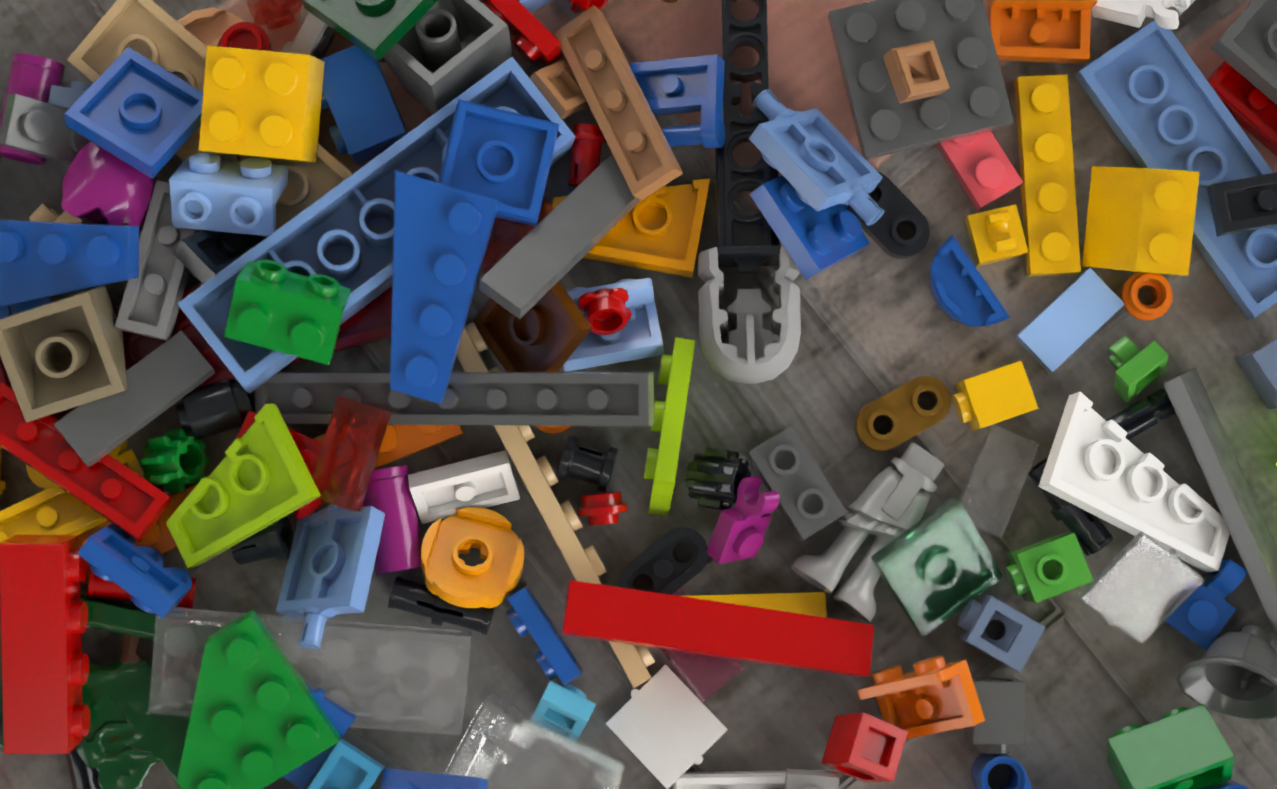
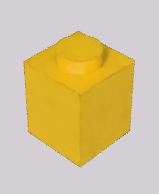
M1022 360L962 380L955 384L958 393L952 395L953 405L962 424L968 422L971 431L1039 409Z

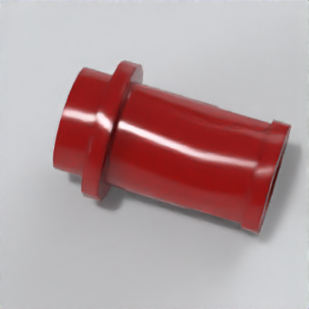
M574 124L573 134L576 137L571 151L569 179H567V185L578 187L600 166L602 144H607L600 127L597 125Z

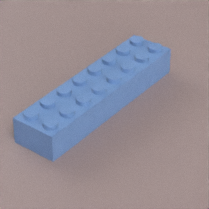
M510 57L178 303L179 307L248 394L295 360L297 356L224 337L236 278L248 261L270 260L284 265L289 272L307 277L313 274H320L337 280L340 286L351 289L341 324L389 289L393 284L395 171L439 182L458 99L560 124L550 166L571 151L576 136L513 57Z

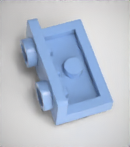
M197 153L187 156L169 179L173 226L177 228L270 236L276 230V203L288 185V165L271 164L270 160L260 157L234 161L221 159L219 155L214 153Z
M628 278L614 284L591 288L575 287L566 291L579 308L578 299L584 293L604 288H623L628 292L629 299L625 302V306L631 310V318L622 330L614 334L598 335L590 331L564 363V372L664 354L651 278L637 280ZM579 308L584 315V309Z

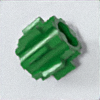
M184 429L165 430L164 436L150 437L148 439L149 443L143 448L145 453L143 458H140V466L143 465L145 471L143 477L152 485L163 486L166 494L183 493L185 486L197 485L206 475L204 470L206 465H209V457H206L204 451L206 446L197 438L186 437Z

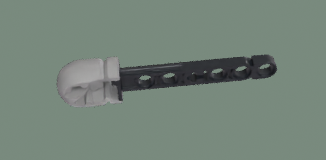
M722 0L723 60L725 61L723 92L725 143L722 148H715L717 246L702 251L698 255V276L705 282L698 291L699 337L702 352L712 369L727 380L744 384H757L773 380L785 371L798 352L801 335L800 288L793 280L800 274V271L784 246L780 245V240L760 210L755 215L744 216L739 214L733 206V200L737 194L743 191L756 190L763 183L779 177V171L765 162L762 152L758 163L750 167L740 166L732 156L734 148L740 143H752L749 138L759 124L769 121L758 107L752 108L751 116L747 117L741 116L740 108L732 107V105L740 104L741 83L751 82L752 104L763 90L769 89L767 0H752L758 6L759 11L755 18L745 22L735 19L730 12V7L737 0ZM741 46H749L755 49L760 58L756 66L746 70L736 67L731 61V54L735 49ZM760 79L761 83H757L754 81ZM730 80L736 81V83L730 84ZM759 266H778L774 276V292L779 296V309L773 311L771 331L763 329L762 316L771 313V305L762 299L761 289H738L737 299L728 306V314L737 316V329L728 332V344H723L721 336L727 334L728 314L725 310L719 309V297L724 293V274L718 267H739V274L759 273ZM772 333L779 335V343H772Z

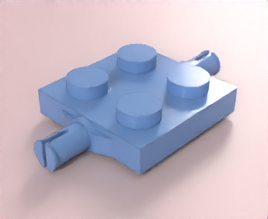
M770 89L763 90L755 98L753 104L770 121L759 124L749 140L762 152L765 162L774 169H777L795 188L797 196L804 203L812 206L816 212L837 204L850 205L866 222L867 226L879 220L884 214V210L876 204L868 193H871L883 177L817 108L803 112L791 110L790 108L787 109L773 95Z
M337 476L332 503L328 507L298 520L276 611L290 618L305 617L298 645L307 649H321L325 623L329 618L337 614L363 613L369 593L385 513L372 506L352 508L358 480L349 476Z

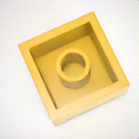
M207 45L199 151L316 163L325 62L311 55Z

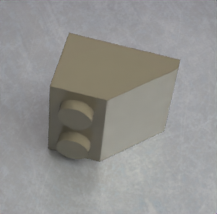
M105 285L0 319V356L25 422L127 390L122 330L115 327L117 316Z

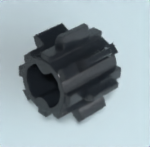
M707 447L705 454H695L694 460L688 464L687 479H685L686 487L689 490V497L698 499L699 507L718 510L731 509L732 504L735 505L739 483L743 478L751 477L748 461L740 459L739 452L727 449Z

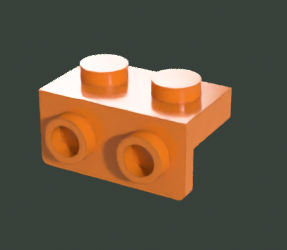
M988 0L987 18L998 61L1085 64L1090 59L1091 9L1097 4L1098 0Z
M936 656L914 663L915 671L903 673L901 665L885 668L871 674L873 683L857 689L860 700L876 697L883 721L908 731L906 739L976 726L985 721L966 660L946 664L943 656Z

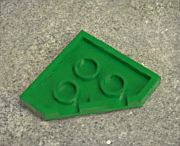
M253 609L208 636L205 643L177 783L181 789H263L340 741V734Z

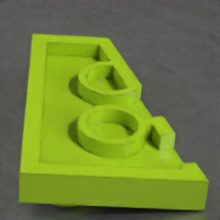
M675 337L673 354H662L658 384L668 385L665 402L655 400L654 425L651 426V431L661 433L658 449L648 448L644 479L653 480L648 514L666 517L669 515L677 472L695 340Z
M275 403L265 404L254 417L256 421L242 438L235 439L224 452L227 456L209 477L202 478L165 522L187 568L205 563L321 496Z

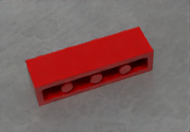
M14 535L0 543L4 754H69L89 732L90 709L88 705H83L82 685L87 683L89 676V658L86 653H82L81 634L85 633L88 625V606L86 602H81L80 581L85 580L87 561L77 554L80 550L79 535Z

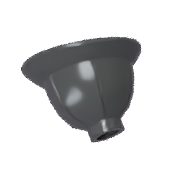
M1244 625L1239 632H1228L1220 636L1208 648L1202 659L1193 661L1181 669L1177 677L1179 687L1193 701L1200 705L1205 704L1206 708L1219 713L1252 720L1277 718V653L1270 645V635L1258 626Z

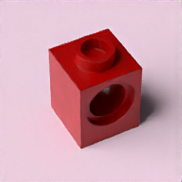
M864 712L836 715L821 764L863 782L894 781L908 731Z

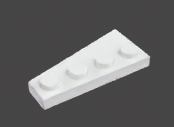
M1077 392L1069 395L1038 487L1204 572L1219 571L1230 534L1223 516L1186 483L1179 485L1163 471L1165 465L1154 455L1142 453L1125 437L1128 433L1115 421H1106L1091 408L1093 402L1083 393Z

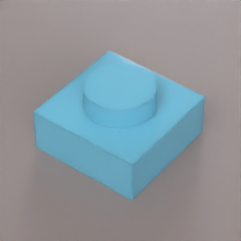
M550 681L533 715L579 738L596 704L587 700L586 695L580 689L569 684L558 685Z

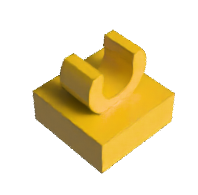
M1016 204L971 214L964 218L976 267L1024 256L1028 253Z

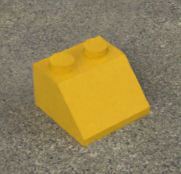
M1092 166L1082 266L1189 276L1200 172Z

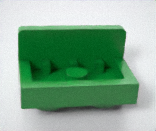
M270 260L248 261L236 278L224 337L329 365L334 354L343 312L349 300L351 289L340 286L337 280L329 276L313 274L307 277L289 272L284 265Z

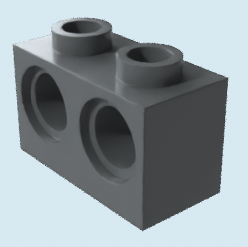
M793 425L745 454L757 475L763 479L762 483L767 491L779 493L777 507L798 540H805L848 513Z

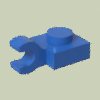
M1222 558L1219 571L1210 572L1203 584L1195 579L1188 578L1160 619L1199 647L1208 650L1236 610L1235 607L1224 599L1242 582L1247 574V570L1231 559L1227 561Z

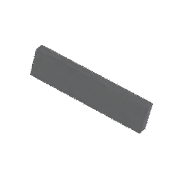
M610 155L480 279L479 290L518 319H521L641 200L632 195L614 156Z

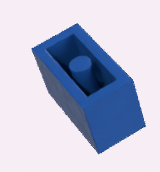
M356 45L320 59L325 62L321 110L329 107L331 109L336 125L329 127V131L340 155L349 153L354 162L360 165L374 159L408 134L381 66L376 59Z

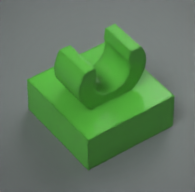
M1123 336L1109 348L1112 355L1108 357V360L1117 369L1114 377V390L1126 403H1129L1166 373L1169 355L1155 341L1140 352L1129 338Z

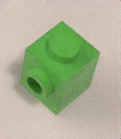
M1062 532L1007 553L1011 564L1005 567L1008 582L1015 595L1019 596L1022 594L1025 601L1038 603L1093 582L1075 533Z

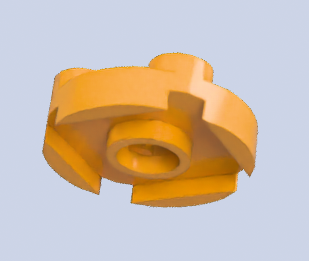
M482 507L461 508L456 510V515L449 516L442 522L441 518L435 521L426 532L421 547V568L425 576L427 589L444 601L459 607L494 608L500 605L505 596L513 591L519 582L524 564V546L521 538L519 540L517 534L511 529L512 524L503 515ZM471 548H477L480 550V558L486 561L476 566H468L458 556L459 554H468Z

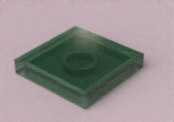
M953 496L871 556V559L911 624L923 637L1004 577L962 503Z

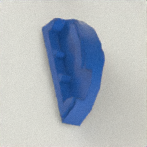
M954 235L949 237L936 251L929 268V288L936 305L951 320L968 327H990L1010 318Z

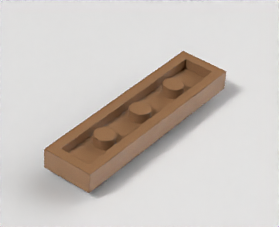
M593 5L556 31L554 35L561 42L564 56L632 195L642 201L683 174L603 12Z

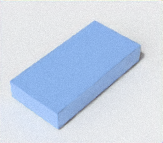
M1089 268L1014 338L1049 374L1055 371L1125 303Z

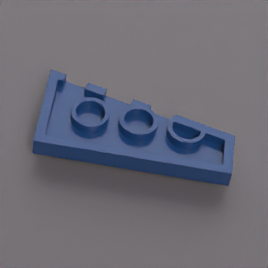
M395 171L390 389L441 404L445 398L500 201L399 171Z
M0 219V308L139 278V226Z

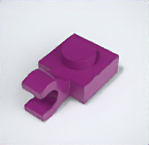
M760 476L743 478L737 489V499L734 508L721 511L706 551L718 564L754 558L763 544L764 534L772 517L769 513H772L777 508L779 493L771 491L760 493L759 495V488L763 480Z

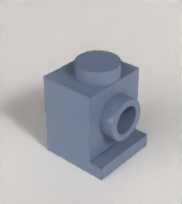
M983 595L980 602L971 599L962 611L957 623L958 626L964 629L959 639L1020 673L1046 628L989 595ZM991 620L999 621L1002 628L1000 635L994 639H990L985 632V628Z

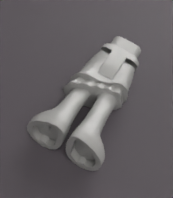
M915 443L909 445L900 459L894 457L890 462L891 466L880 472L858 499L846 507L850 512L837 519L839 524L845 528L823 554L817 556L805 554L797 558L791 566V569L814 587L823 592L832 593L845 568L869 534L875 535L872 546L858 567L832 596L839 605L868 623L875 616L877 609L873 595L875 585L900 545L907 546L909 537H915L918 524L924 515L931 496L929 493H934L938 488L933 482L945 466L940 460Z

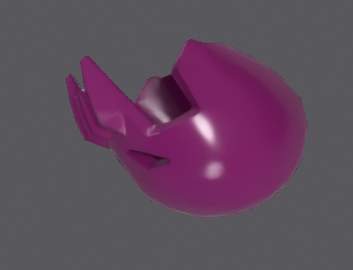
M91 141L79 150L62 181L63 199L61 208L74 217L80 218L84 216L94 223L105 220V223L109 225L139 226L140 232L143 230L157 178L156 175L153 179Z

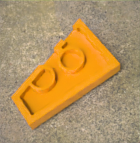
M710 178L693 180L692 184L669 187L665 185L640 201L583 258L692 278ZM567 196L553 198L551 211Z

